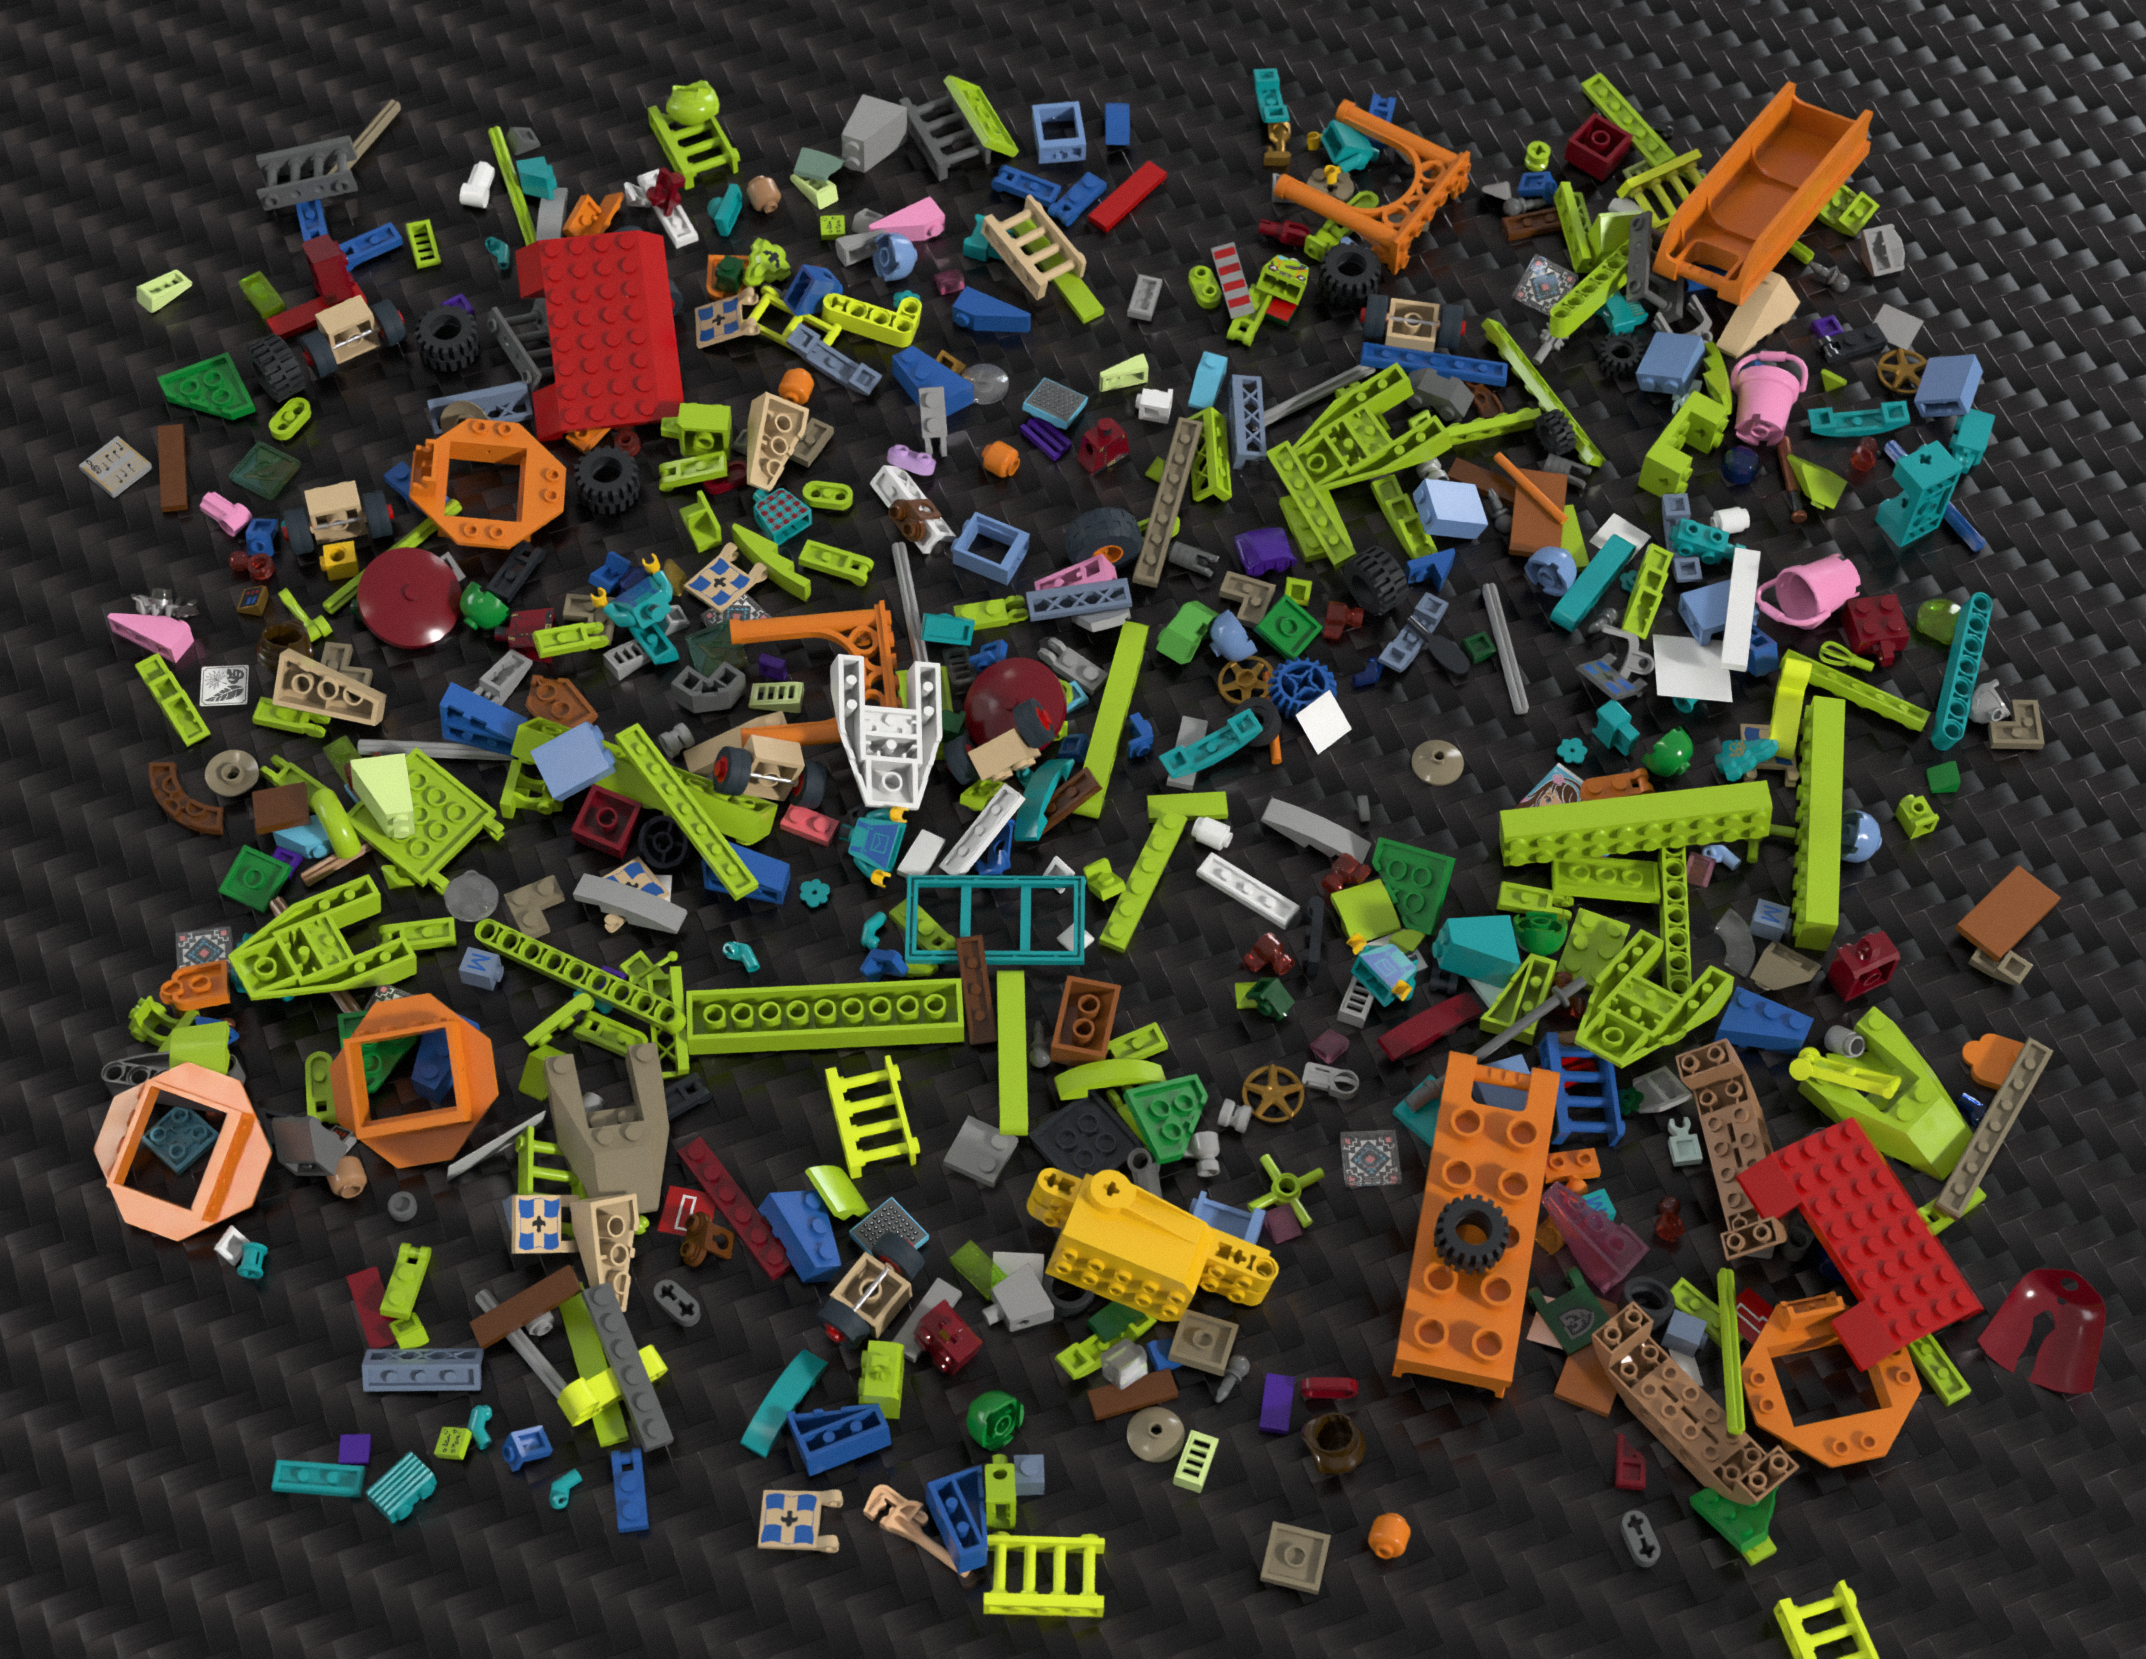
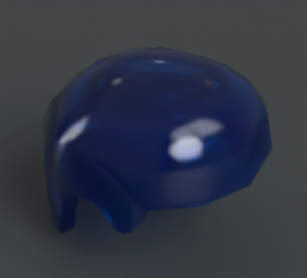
M1735 446L1734 448L1731 447L1724 455L1720 471L1729 481L1737 484H1746L1753 481L1759 470L1760 461L1758 455L1750 448Z

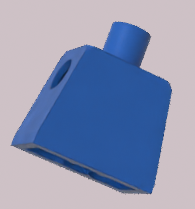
M802 264L783 302L795 316L822 312L824 297L830 293L842 295L843 287L827 268Z

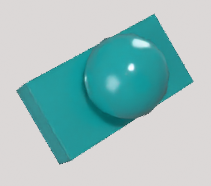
M730 184L724 198H713L707 205L708 215L715 220L720 236H728L744 203L737 184Z
M924 613L919 638L924 641L970 646L975 621L970 618L953 617L947 613L939 615Z

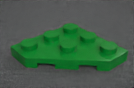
M228 352L157 377L168 402L230 420L255 412L254 404Z
M1379 837L1372 864L1376 871L1379 872L1385 884L1384 887L1393 904L1396 905L1405 927L1434 936L1456 858Z
M369 1010L337 1014L341 1050L344 1047L343 1039H348L352 1036V1033L357 1029ZM422 1034L361 1045L367 1094L375 1093Z
M1197 1074L1128 1089L1123 1094V1098L1157 1165L1181 1160L1187 1149L1188 1142L1208 1098Z
M1779 1485L1759 1502L1752 1505L1733 1502L1709 1487L1689 1498L1691 1506L1743 1554L1767 1540L1769 1520L1772 1519L1775 1494Z

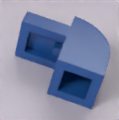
M1105 103L1106 145H1129V103Z

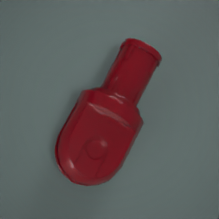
M1261 218L1258 234L1276 237L1282 244L1304 246L1305 239L1310 234V230L1307 226L1290 220L1278 223Z

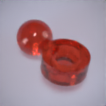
M633 426L617 427L615 430L619 434L615 437L614 445L620 447L621 452L625 450L629 452L630 457L636 455L641 445L637 434L631 431Z
M1866 436L1860 439L1858 447L1851 452V463L1857 470L1866 472L1876 464L1874 453L1878 449V443L1873 437Z
M235 551L228 560L233 570L243 571L248 568L251 577L258 580L270 577L275 570L272 558L265 553H258L249 558L246 553Z
M1665 1196L1659 1201L1658 1210L1661 1216L1655 1222L1658 1235L1662 1239L1671 1242L1676 1241L1685 1232L1684 1224L1677 1216L1681 1208L1680 1202L1673 1196Z

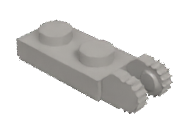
M944 386L918 388L925 453L932 457L933 451L930 438L940 437L939 450L941 457L947 456Z
M1051 637L1047 643L1053 651L1060 655L1058 658L1045 648H1041L1038 651V656L1050 665L1052 670L1070 682L1076 680L1081 689L1091 696L1108 680L1109 674L1071 648H1067L1063 642L1055 637Z

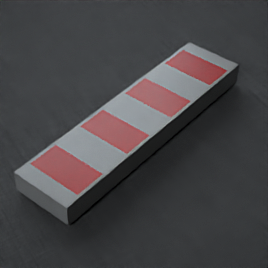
M1234 242L1211 248L1231 319L1254 313Z

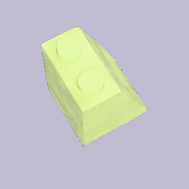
M405 753L350 760L353 789L386 836L406 838L411 834H415L414 811Z

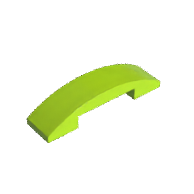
M1109 1059L1092 1062L1072 1068L1054 1077V1083L1060 1100L1087 1098L1088 1089L1138 1084L1141 1087L1166 1081L1161 1065L1138 1059Z
M1145 1315L1143 1319L1135 1324L1131 1323L1128 1325L1126 1331L1119 1337L1106 1344H1103L1094 1334L1081 1344L1074 1343L1058 1354L1055 1360L1074 1380L1081 1378L1117 1357L1153 1327L1157 1320Z

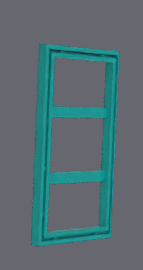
M908 875L906 879L905 964H959L957 950H917L919 887L961 888L960 938L970 936L972 888H1021L1020 951H985L986 965H1084L1085 884L1087 882L1085 876ZM1031 888H1074L1073 951H1030Z

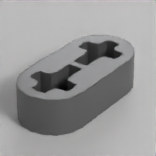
M666 1279L657 1283L654 1288V1296L658 1306L678 1324L685 1327L695 1325L701 1315L698 1302L672 1280ZM672 1290V1296L675 1301L668 1296L662 1298V1291L669 1292ZM679 1306H683L686 1310L692 1308L693 1315L686 1314L682 1316V1309Z
M1636 1510L1627 1512L1620 1523L1623 1538L1635 1563L1642 1567H1651L1660 1556L1661 1550L1647 1517L1642 1512ZM1631 1520L1634 1523L1641 1524L1638 1529L1639 1536L1634 1527H1628ZM1641 1542H1643L1646 1550L1653 1551L1650 1558L1646 1554H1640L1642 1549Z

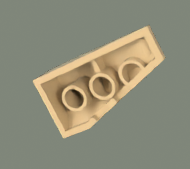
M1771 271L1742 306H1737L1716 344L1720 352L1737 359L1755 346L1757 341L1765 335L1769 336L1776 327L1781 324L1784 325L1790 320L1800 301L1783 276Z
M783 711L757 717L683 751L688 771L699 776H713L715 760L721 748L724 746L742 748L740 728L785 725L787 722Z

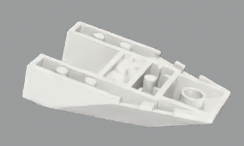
M838 654L831 664V695L838 731L866 807L892 808L900 806L906 807L908 810L917 811L919 809L928 782L927 779L942 739L940 663L915 661L906 673L907 709L865 705L864 656Z

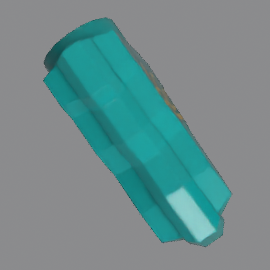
M1769 739L1724 741L1722 753L1715 755L1716 766L1722 775H1726L1728 781L1733 782L1740 779L1742 774L1753 770L1758 763L1773 757L1778 750L1777 740Z

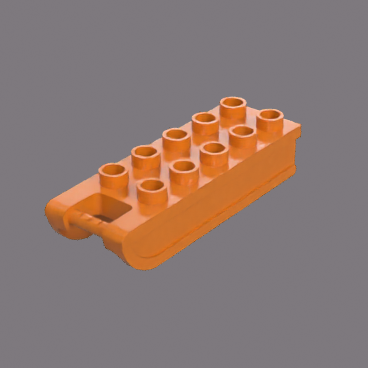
M1788 81L1680 205L1663 236L1652 272L1674 281L1680 276L1717 290L1718 298L1742 306L1869 154L1871 142L1866 139L1873 111L1865 109L1856 121L1801 101L1795 95L1796 84ZM1695 261L1702 265H1713L1729 272L1725 276H1721L1691 263Z
M1450 1051L1434 1132L1392 1376L1401 1377L1402 1373H1415L1487 1388L1495 1391L1494 1397L1503 1398L1505 1387L1510 1388L1512 1383L1560 1072L1532 1067L1531 1074H1525L1476 1064L1477 1056ZM1473 1081L1526 1091L1527 1096L1524 1110L1514 1111L1474 1102L1471 1098ZM1467 1194H1471L1472 1199H1476L1477 1195L1483 1196L1482 1200L1486 1202L1488 1199L1494 1201L1493 1207L1497 1208L1500 1206L1503 1213L1501 1217L1507 1216L1509 1221L1507 1227H1510V1234L1502 1258L1499 1262L1496 1261L1495 1267L1490 1270L1486 1267L1485 1272L1478 1274L1477 1270H1473L1472 1275H1467L1466 1270L1463 1269L1458 1273L1454 1271L1455 1266L1452 1264L1447 1267L1444 1264L1445 1257L1439 1258L1436 1253L1438 1247H1434L1433 1241L1435 1236L1433 1235L1439 1214L1447 1203L1452 1204V1200L1458 1196L1461 1200ZM1466 1224L1455 1229L1458 1237L1468 1244L1478 1245L1487 1241L1485 1233L1477 1226Z

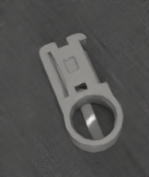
M1308 1062L1305 1066L1302 1084L1303 1089L1306 1086L1328 1091L1329 1096L1341 1100H1349L1358 1092L1359 1079L1350 1070ZM1335 1082H1345L1355 1086V1088L1348 1092L1342 1091L1336 1087Z

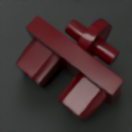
M666 168L659 169L656 185L648 188L646 197L651 201L652 206L659 207L663 211L665 217L671 216L673 207L680 205L681 196L677 190L685 186L686 179L679 171L670 173Z

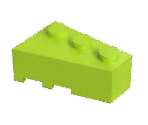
M1530 953L1511 978L1502 993L1500 992L1489 1010L1481 1017L1479 1029L1499 1035L1545 1002L1555 975L1557 961ZM1540 1019L1512 1039L1532 1045Z

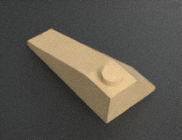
M768 392L752 400L747 434L748 485L766 492H770L784 469L786 461L793 454L794 447L805 433L809 409Z
M636 1193L594 1197L570 1202L573 1232L590 1288L610 1281L622 1312H626L631 1280L628 1274L630 1258H634L635 1248H632L634 1231H638L639 1227Z

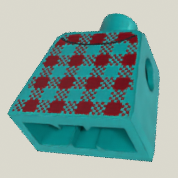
M779 488L771 494L761 489L754 493L753 499L757 502L754 505L755 521L766 538L778 544V546L812 524L811 508L784 488Z

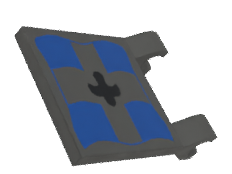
M1611 652L1601 659L1580 664L1576 668L1614 701L1633 695L1640 697L1643 694L1641 691L1649 685L1642 678L1637 679L1634 683H1630L1613 669L1611 665L1618 658Z

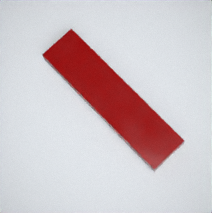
M1147 161L1088 215V221L1104 232H1108L1167 178V172L1152 162Z
M355 282V286H352L353 297L361 295L367 304L366 297ZM318 297L266 319L272 333L277 334L282 339H286L318 325L315 314L340 304L347 299L327 306L323 299Z

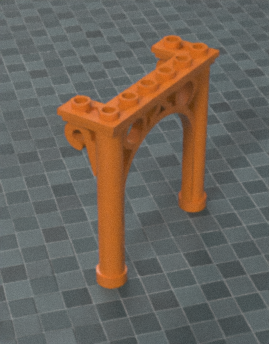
M1345 99L1338 107L1335 120L1405 154L1411 161L1415 172V178L1409 190L1401 198L1386 206L1369 209L1358 208L1331 197L1287 174H1283L1275 185L1274 195L1283 200L1288 199L1357 232L1359 236L1373 245L1370 248L1373 250V255L1378 256L1379 262L1388 263V269L1391 270L1390 274L1395 276L1399 269H1403L1408 263L1409 255L1407 253L1412 239L1418 237L1423 229V225L1432 220L1435 210L1438 206H1443L1447 195L1451 194L1450 198L1455 200L1460 192L1463 193L1469 184L1467 175L1471 168V163H1469L1470 152L1465 151V153L1460 152L1459 155L1368 113L1356 107L1355 103ZM1433 170L1430 173L1431 179L1424 177L1422 173ZM1423 188L1431 189L1427 195L1422 191ZM1413 206H1417L1416 209H1415V210L1412 212V214H1411V211L1409 210V208H1410V207H1413ZM1400 214L1404 218L1399 223H1392L1388 220L1387 216ZM1382 218V223L1375 219Z
M880 600L879 604L874 605V609L740 621V618L729 619L732 645L801 638H823L837 643L850 655L864 656L865 701L875 699L880 703V707L902 708V698L896 697V691L900 690L899 675L893 674V669H897L896 653H891L890 647H894L893 631H891L890 610H885L884 600ZM872 643V646L866 650L859 649L856 646H866ZM878 651L881 666H875L868 660L874 657ZM882 680L884 695L876 689H871L875 682ZM836 717L817 722L740 728L742 748H744L751 734L798 742L800 747L843 743L838 731Z

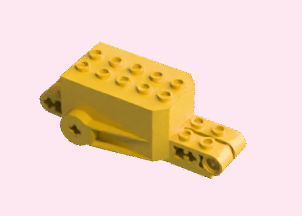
M1046 1168L1038 1175L1027 1201V1211L1032 1217L1042 1221L1047 1226L1062 1229L1046 1268V1274L1085 1290H1091L1097 1295L1124 1304L1163 1322L1180 1321L1195 1294L1197 1285L1206 1291L1224 1295L1233 1302L1255 1306L1262 1302L1278 1274V1264L1269 1256V1250L1210 1227L1205 1221L1131 1184L1126 1176L1118 1171L1103 1170L1095 1174V1176L1086 1173L1082 1180L1058 1169Z

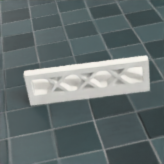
M883 465L870 482L888 508L897 499H927L905 469L897 466ZM921 505L919 507V510L932 513L926 506ZM942 517L940 519L923 520L926 533L924 538L919 542H915V544L922 553L929 554L939 541L952 542L956 536Z

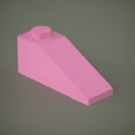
M929 196L868 225L869 232L884 229L886 232L900 233L908 237L910 241H923L933 236H938L941 232L945 231V215Z
M1101 553L1037 580L1034 583L1036 591L1114 580L1117 579L1115 567Z
M110 613L107 616L113 632L154 653H159L160 656L174 663H177L194 642L190 626L180 619L177 621L166 616Z

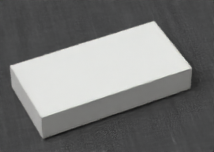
M922 829L897 868V874L906 879L908 875H927L946 845V840Z

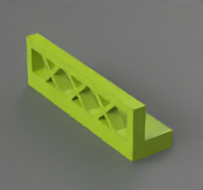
M1561 182L1554 195V201L1575 273H1591L1597 267L1592 268L1591 265H1588L1592 257L1586 236L1592 225L1582 192H1573L1570 182Z
M1210 406L1187 418L1195 421L1204 420L1191 465L1193 499L1197 502L1212 494L1223 501L1232 498L1226 417ZM1204 438V439H1205V444L1203 445L1202 449H1201L1200 452H1199V451H1198V445L1200 444L1201 440ZM1204 458H1206V465L1202 471H1199V466ZM1207 478L1209 487L1201 490V486Z
M681 966L670 967L669 974L647 975V991L656 995L658 994L653 990V983L669 982V991L663 998L667 1000L670 997V1001L685 1015ZM672 1013L671 1017L667 1021H670L674 1017L675 1013ZM650 1024L651 1043L656 1042L657 1051L659 1049L662 1052L659 1056L660 1062L667 1056L675 1063L676 1071L662 1072L663 1080L687 1077L689 1074L686 1024L680 1032L668 1033L673 1037V1043L667 1049L657 1040V1037L664 1030L659 1029L657 1031V1028Z

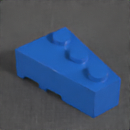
M911 346L892 356V374L919 408L918 388L944 386L946 417L974 403V385L918 348Z
M451 682L439 704L443 739L518 758L511 755L518 725L527 722V718Z
M728 842L759 883L758 889L744 897L783 904L791 878L790 864ZM703 858L702 871L705 889L729 893Z
M1737 986L1713 1043L1727 1038L1730 1044L1738 1045V1048L1751 1046L1764 1048V1051L1798 1055L1814 1018Z
M459 1015L480 1031L478 1023ZM446 1030L422 1034L411 1077L415 1094L438 1105L453 1084Z
M811 1190L769 1193L758 1210L770 1222L775 1238H779L787 1250L785 1254L803 1283L830 1281L842 1265L826 1206L819 1192Z
M879 1404L841 1407V1410L834 1411L813 1409L814 1412L802 1414H795V1411L786 1412L790 1433L809 1476L891 1445L889 1426Z
M982 1465L928 1482L926 1503L958 1574L985 1566L987 1562L988 1540Z

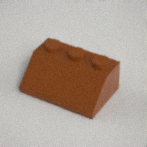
M1067 976L1051 1045L1050 1062L1078 1067L1105 1060L1121 985Z

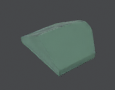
M802 147L794 168V175L826 181L829 175L841 168L845 160L839 156Z

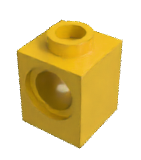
M354 541L323 545L324 556H319L322 571H327L329 581L355 577L360 573Z

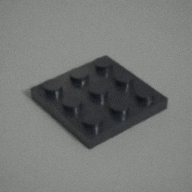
M1094 1089L1088 1090L1087 1098L1075 1099L1028 1134V1140L1054 1169L1082 1180L1086 1173L1095 1176V1174L1103 1170L1118 1171L1127 1164V1158L1134 1149H1145V1145Z

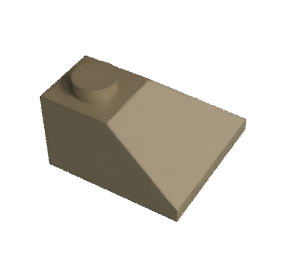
M1773 940L1764 950L1750 978L1756 980L1755 984L1762 989L1778 990L1812 980L1822 965Z

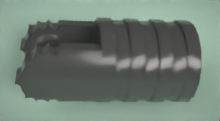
M1549 453L1543 468V472L1568 475L1567 483L1584 489L1586 483L1580 478L1569 475L1570 470L1584 475L1590 474L1592 470L1590 467Z
M1176 541L1171 550L1169 562L1211 578L1213 572L1209 568L1197 565L1196 563L1198 558L1211 563H1217L1219 557Z

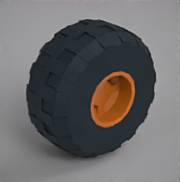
M1096 508L1083 513L1069 525L1064 538L1071 564L1075 565L1102 553L1115 567L1116 571L1123 567L1125 568L1130 562L1134 561L1142 548L1141 532L1135 517L1121 508Z

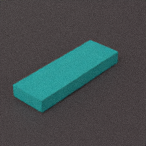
M276 1460L271 1488L273 1491L361 1498L366 1469L365 1466Z

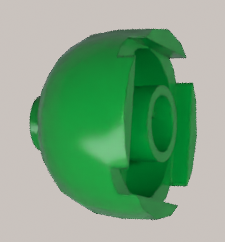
M471 582L461 595L459 603L461 612L466 617L464 622L474 630L478 627L484 630H494L496 626H502L511 616L512 612L508 611L509 608L488 591H483L482 593L479 590L481 586Z
M1678 726L1677 729L1671 730L1653 746L1654 749L1652 751L1654 753L1651 755L1646 753L1641 759V762L1658 776L1668 777L1674 773L1680 776L1691 766L1688 761L1693 755V744L1687 733Z
M1528 911L1526 912V917L1520 918V914H1518L1513 919V932L1516 944L1528 954L1532 953L1546 957V955H1551L1558 951L1565 942L1568 926L1567 920L1564 917L1563 921L1557 920V914Z
M993 1390L985 1392L974 1399L969 1406L966 1420L969 1434L979 1445L990 1451L1001 1449L1013 1439L1014 1436L1009 1434L1013 1431L1014 1427L1020 1428L1023 1421L1024 1408L1021 1402L1006 1392Z

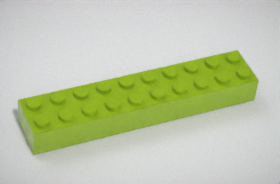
M1814 696L1811 705H1806L1804 719L1800 720L1799 734L1803 735V741H1800L1798 747V756H1802V763L1798 765L1801 785H1798L1796 800H1800V807H1797L1795 822L1799 823V829L1796 830L1794 844L1799 845L1798 852L1794 856V867L1798 868V873L1794 875L1793 890L1797 891V898L1794 897L1792 902V913H1796V921L1793 920L1791 936L1795 937V947L1827 951L1838 927L1845 726L1844 699Z
M536 717L518 725L511 755L518 757L522 763L536 764L530 751L572 728L542 717ZM602 740L601 742L605 750L609 749L616 760V763L613 764L616 772L594 784L640 802L643 808H656L663 811V815H671L620 746ZM670 765L723 836L728 835L736 838L735 841L740 844L751 845L770 834L778 804L744 794L740 796L720 794L715 791L713 780Z
M1765 780L1500 811L1499 840L1504 866H1521L1527 863H1548L1554 860H1574L1589 856L1601 857L1606 854H1627L1641 850L1654 851L1659 848H1680L1685 845H1707L1711 842H1733L1746 838L1759 839L1769 836L1773 806L1768 783Z
M961 978L686 991L689 1055L964 1042Z

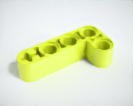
M830 293L823 299L821 317L824 322L832 326L834 323H838L842 326L843 330L904 348L912 343L919 325L922 305L918 299L907 297L901 301L896 313L837 293Z
M1785 658L1777 682L1768 734L1769 740H1777L1778 750L1774 755L1775 757L1789 760L1793 758L1804 692L1812 668L1811 662Z
M653 1345L638 1351L651 1382L667 1372L668 1368ZM610 1367L588 1381L580 1378L569 1384L562 1390L557 1403L571 1425L575 1427L614 1403L619 1402L623 1397Z

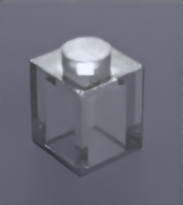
M1128 1338L1100 1355L1103 1376L1120 1390H1123L1148 1373L1145 1350Z

